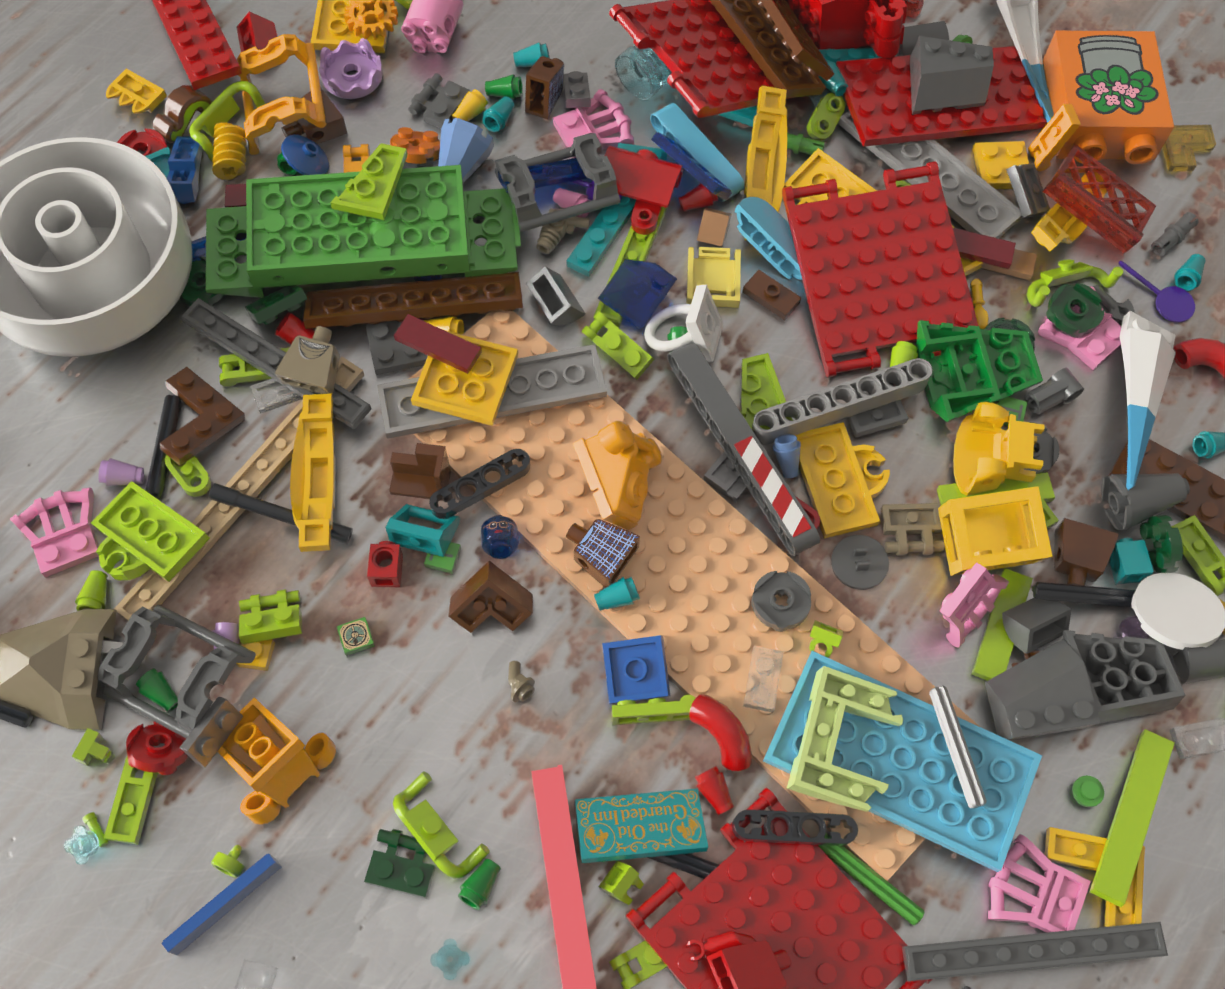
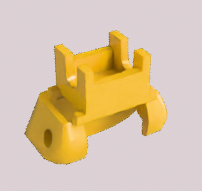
M992 402L978 403L974 413L966 416L961 422L956 434L953 464L955 481L960 492L970 496L995 490L1000 484L1004 483L1005 479L1032 482L1036 477V471L1025 470V468L1041 470L1043 467V460L1033 459L1034 445L1037 442V436H1034V433L1042 434L1045 425L1016 421V415H1009V411L1004 407ZM1004 422H1009L1007 431L1001 429Z

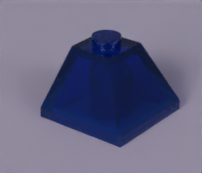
M625 259L598 299L641 330L663 301L677 278L656 263Z

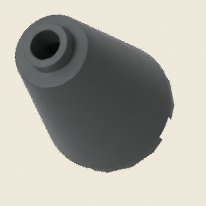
M1177 473L1138 474L1135 486L1129 490L1126 487L1127 474H1111L1104 477L1101 484L1102 501L1108 500L1110 507L1105 512L1111 524L1117 530H1128L1148 520L1150 517L1168 510L1185 501L1187 494L1190 492L1188 481Z

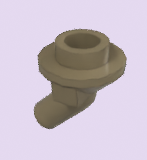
M511 661L509 663L508 681L511 686V700L513 702L520 700L524 702L534 693L535 688L533 686L535 680L520 674L521 663L518 661Z

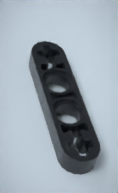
M522 449L510 450L439 489L430 497L429 504L432 514L439 519L452 517L525 476L530 470L528 453ZM512 460L522 461V466L513 465ZM502 465H505V469H508V475L505 474ZM490 471H496L500 473L501 477L497 482L490 483L485 479V475ZM465 485H473L476 491L472 496H463L460 493L461 488ZM453 492H455L457 500L459 501L458 503H456L455 498L452 497ZM443 500V502H447L448 508L443 509L442 506L438 505V501Z
M743 810L736 815L732 822V830L735 836L740 840L751 842L845 846L854 841L858 834V827L854 819L843 814ZM745 817H748L750 823L760 824L762 822L761 817H765L763 827L765 835L760 834L762 828H752L749 834H746L745 829L739 827V823H742ZM780 818L786 822L788 829L784 836H777L771 831L770 824L773 819ZM812 820L817 823L819 833L816 837L811 838L804 834L802 830L804 821ZM825 821H828L827 828H836L843 822L844 828L849 829L850 833L846 834L844 839H842L839 832H829L827 834L828 839H825Z

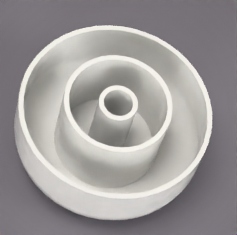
M72 137L42 142L20 150L0 161V332L15 343L39 353L55 356L93 355L119 348L136 340L155 327L171 311L182 295L189 279L192 266V241L187 221L175 194L164 174L152 161L128 146L109 140L88 137Z

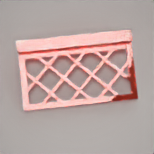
M1076 144L1070 149L1053 179L1042 191L1124 254L1142 239L1144 235L1142 231L1156 208L1154 203ZM1074 156L1082 161L1083 166L1076 165ZM1065 173H1071L1073 179H1071ZM1079 173H1086L1089 182H1082ZM1094 173L1101 175L1104 182H1097ZM1100 188L1107 189L1109 198L1102 197ZM1115 188L1122 191L1124 197L1118 198ZM1086 189H1092L1093 195ZM1135 203L1139 204L1146 211L1138 213ZM1105 204H1112L1113 210ZM1120 204H1127L1129 213L1123 214ZM1126 220H1132L1134 226Z

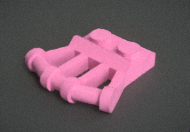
M599 89L591 99V107H578L575 110L553 117V124L567 148L572 146L574 137L592 132L599 139L602 150L607 149L609 146L618 147V143L634 145V137L631 135L630 130L632 122L629 116L623 113L624 108L622 104L608 97L607 92L603 89ZM601 104L608 108L606 110L588 116ZM614 118L616 119L615 122L596 129L594 128L595 125ZM621 131L620 137L604 138Z
M1079 306L1071 307L1075 313L1081 314ZM1105 311L1101 323L1092 332L1084 334L1079 338L1056 331L1054 323L1048 318L1038 330V334L1041 337L1068 348L1093 371L1121 347V325L1111 318L1112 314L1105 313Z
M82 488L81 491H56L53 493L54 496L46 499L42 497L35 499L34 504L19 516L15 514L10 518L31 541V547L34 549L40 572L45 578L99 556L96 553L99 545L91 524L94 503L92 488ZM82 502L80 522L75 524L68 503ZM59 506L66 528L55 532L48 510ZM37 515L40 516L46 536L38 538L26 526Z
M977 562L972 569H968L963 574L960 585L953 593L945 597L940 609L944 619L950 623V631L946 634L950 644L957 648L965 642V637L975 628L979 629L987 612L991 613L995 608L994 602L1001 589H1006L1009 583L1008 580L997 574H992L991 576L988 570Z
M1019 834L1014 840L1015 844L1007 853L1002 870L996 873L995 878L992 877L988 886L991 888V910L988 911V920L1028 923L1033 928H1038L1046 933L1075 930L1091 881L1052 863L1027 837ZM1026 853L1045 871L1044 876L1016 862ZM1010 873L1039 886L1037 896L1035 897L1007 883ZM1004 894L1031 906V913L1005 911Z

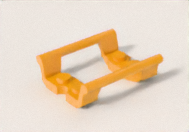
M283 34L271 39L262 50H258L255 46L243 51L236 59L242 71V74L238 75L240 81H248L250 83V74H259L283 64L292 55H295L308 69L312 102L306 100L305 97H282L254 110L250 94L242 91L245 137L248 140L249 153L251 155L259 154L258 136L270 132L277 122L287 125L304 118L319 128L326 126L314 44L304 43L294 34Z

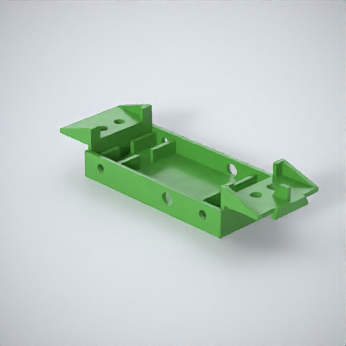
M461 165L402 169L384 220L332 209L330 202L336 196L339 197L343 193L347 182L350 179L354 180L359 172L246 179V206L206 209V292L261 298L264 297V287L465 273V277L516 271L518 270L516 248L521 247L515 206L511 202L508 188L464 191ZM477 216L485 218L481 224L474 223L473 219ZM239 233L247 234V238L243 241L235 239ZM478 238L487 240L484 246L476 245L475 241ZM240 255L247 256V261L237 263L236 258ZM393 267L395 269L390 271H384L381 268Z

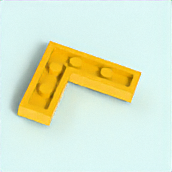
M1049 827L1046 829L1044 855L1051 862L1097 871L1107 838ZM1145 846L1142 847L1125 904L1119 907L1106 900L1104 927L1142 923Z

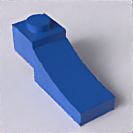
M177 136L168 159L170 171L167 181L178 203L187 204L195 202L199 191V169L203 148L191 137Z

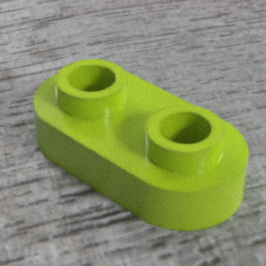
M831 92L820 99L807 124V132L812 139L822 141L831 136L845 110V101L842 96H836ZM831 101L835 102L836 109L832 107ZM820 122L825 125V130L821 129Z
M166 455L165 464L188 495L199 497L209 491L212 484L211 478L195 456L188 460L185 465L179 467L174 460ZM201 481L200 485L193 486L195 482Z

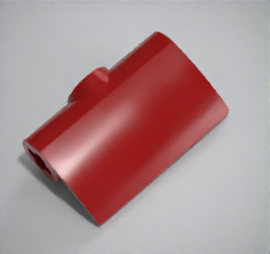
M609 146L604 156L608 157L617 179L618 194L668 208L674 188H678L680 185L684 166L658 159L657 155L650 150L642 149L635 153Z

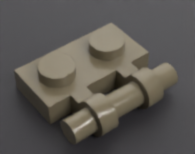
M939 503L883 504L881 507L884 535H895L896 541L885 542V552L896 553L897 556L907 555L908 552H922L923 555L943 552L944 541L933 540L932 534H940L942 532L938 512ZM921 534V541H907V535Z

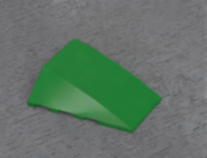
M919 320L916 345L918 348V358L928 361L932 366V375L925 388L930 408L946 422L975 411L980 402L994 403L1043 381L1028 331L1000 328L984 330L980 329L979 326L971 325L965 328L953 326L952 323L942 322L940 325L929 324V321ZM941 351V355L934 356L933 352Z

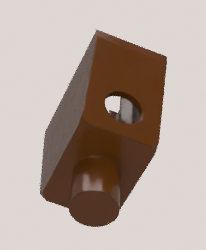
M322 89L321 93L326 120L325 127L319 128L304 118L281 127L285 137L301 135L311 139L317 145L347 134L344 117ZM311 91L301 97H305L306 100L312 102Z
M1064 518L1055 529L1054 569L1059 573L1069 575L1067 584L1085 586L1086 581L1095 582L1105 571L1119 534Z

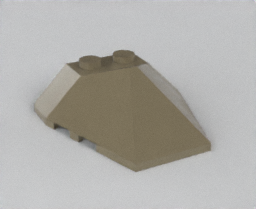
M83 609L1 634L0 700L29 710L34 716L71 730H87V728L102 730L106 700L96 697L97 678L103 640H113L117 610Z

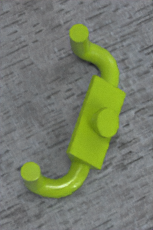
M237 81L230 84L190 126L189 133L191 138L202 146L211 162L213 160L214 147L200 130L203 129L213 138L215 124L228 122L240 110L233 98L240 91L249 93L257 108L266 104L258 88L248 81Z
M1070 259L1058 262L1059 268L1040 272L1041 279L1032 282L1028 287L1027 298L1033 307H1040L1050 293L1049 287L1087 277H1094L1105 288H1112L1122 276L1123 269L1114 267L1108 275L1101 268L1090 266L1083 262L1075 263L1074 260Z
M423 771L404 791L393 798L394 810L436 866L449 877L454 879L462 878L471 872L490 851L486 845L480 844L459 865L453 864L445 856L459 840L426 799L411 810L406 805L432 780L431 776Z

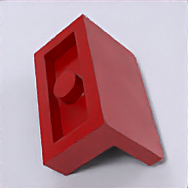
M250 11L236 27L241 52L255 46L258 50H262L268 45L269 40L277 37L274 22Z

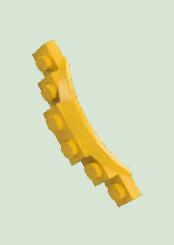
M761 86L758 94L757 114L753 119L752 140L748 145L744 195H746V198L757 197L765 200L779 213L787 162V109L785 107L787 90Z
M1093 165L1036 224L1031 233L1035 236L1037 242L1045 246L1049 251L1053 250L1060 242L1071 244L1081 235L1093 218L1107 193L1106 189L1112 182Z
M332 393L303 395V411L300 413L290 474L292 514L294 522L299 529L300 552L331 550V529H333V509H335L336 461L334 455Z

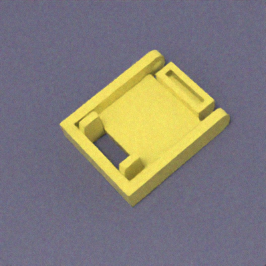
M688 247L686 304L692 303L696 286L707 284L710 293L726 294V296L711 295L716 307L739 308L741 249H735L734 260H730V248L699 247L698 258H694V247Z

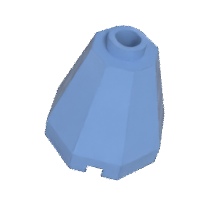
M454 118L452 123H450V119H445L441 128L438 166L461 165L464 183L490 156L494 147L493 137L487 134L485 138L481 135L482 128L465 120Z

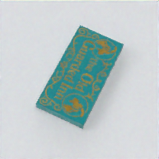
M698 788L575 799L574 801L581 863L707 852L708 850Z

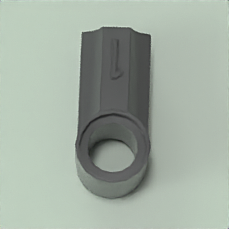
M1063 368L1052 375L1046 383L1026 393L1027 407L1032 413L1035 412L1039 415L1061 402L1067 404L1083 393L1084 388L1068 368Z

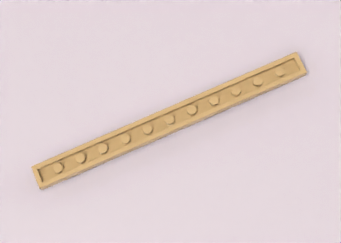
M341 357L335 383L350 392L365 375L361 368ZM303 400L225 485L226 487L256 498L292 458L300 413L303 411ZM212 500L192 522V524L210 537L205 545L170 582L166 581L152 569H149L114 608L117 610V613L129 621L132 614L142 606L147 609H154L157 605H161L245 509L231 507Z

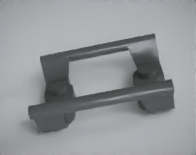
M592 132L574 137L571 147L530 159L522 160L515 155L495 160L497 179L502 178L504 182L508 181L510 183L507 185L508 193L515 206L521 232L620 203L617 179L613 167L607 156L599 155L602 153V145L595 133ZM576 156L585 176L595 183L593 200L542 215L535 200V184L529 169Z
M157 605L154 609H147L142 606L132 614L122 630L125 636L124 644L117 649L111 648L100 665L97 679L102 681L105 686L104 695L187 738L213 703L210 698L211 689L218 684L224 685L236 663H251L255 659L256 654L161 605ZM159 623L178 627L217 647L209 655L198 661L180 690L175 718L136 698L122 684L126 677L136 672L156 639V628Z

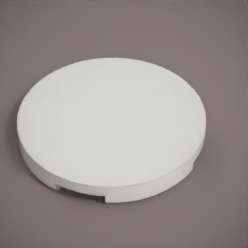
M1157 573L1141 581L1133 594L1131 605L1139 621L1142 623L1141 628L1152 638L1164 645L1181 650L1185 647L1206 648L1218 640L1225 628V609L1220 599L1211 589L1191 577L1177 573Z

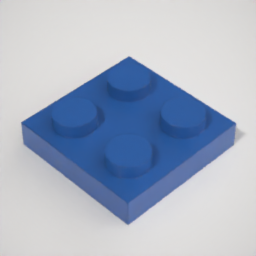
M662 635L602 643L609 704H615L623 700L638 701L670 696Z

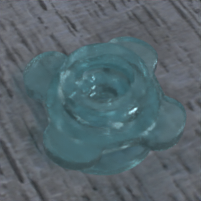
M83 825L75 827L73 836L64 843L65 851L72 854L79 865L87 863L88 857L94 855L99 847L97 835L92 831H87Z
M447 939L444 941V946L437 953L432 954L430 961L432 966L439 967L443 971L445 979L453 980L457 976V971L469 963L470 956L467 952H462L457 947V942L454 939ZM452 956L453 961L449 963L447 958Z

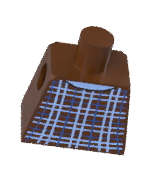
M542 56L527 72L525 92L526 113L544 119L550 117L563 90L564 63L562 60Z
M596 519L588 530L574 523L566 534L567 539L577 544L574 549L575 562L605 588L616 581L639 548L640 542L639 535L601 519Z

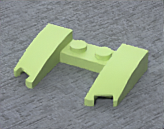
M826 666L820 668L815 675L809 699L812 703L799 754L794 758L787 789L831 803L866 812L869 811L872 807L865 802L875 790L880 794L885 793L889 784L832 765L844 712L901 726L903 723L902 715H892L888 699L897 696V692Z

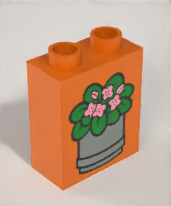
M1056 30L1043 59L1046 84L1053 113L1055 115L1063 104H1072L1081 123L1055 155L1056 159H1076L1077 162L1082 164L1095 163L1101 159H1126L1130 164H1143L1155 160L1174 129L1155 31Z

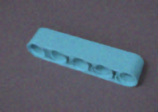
M671 103L651 114L650 120L655 131L701 182H712L720 202H724L744 190L745 184L740 173L675 103Z

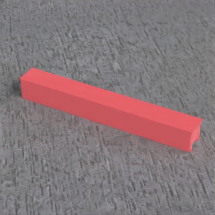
M558 765V767L531 771L563 989H597L563 767Z

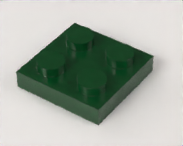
M297 285L283 286L245 306V309L249 316L258 324L263 322L266 325L278 319L277 314L285 310L291 312L300 308L303 305L302 301L306 300L307 297L303 289Z

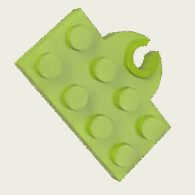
M132 481L91 522L97 530L107 536L100 543L96 551L99 555L100 566L107 574H110L119 581L135 579L142 576L149 569H152L166 581L170 582L210 539L200 528ZM124 560L119 567L114 568L117 562Z

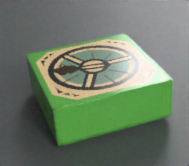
M365 617L337 626L346 656L375 647Z

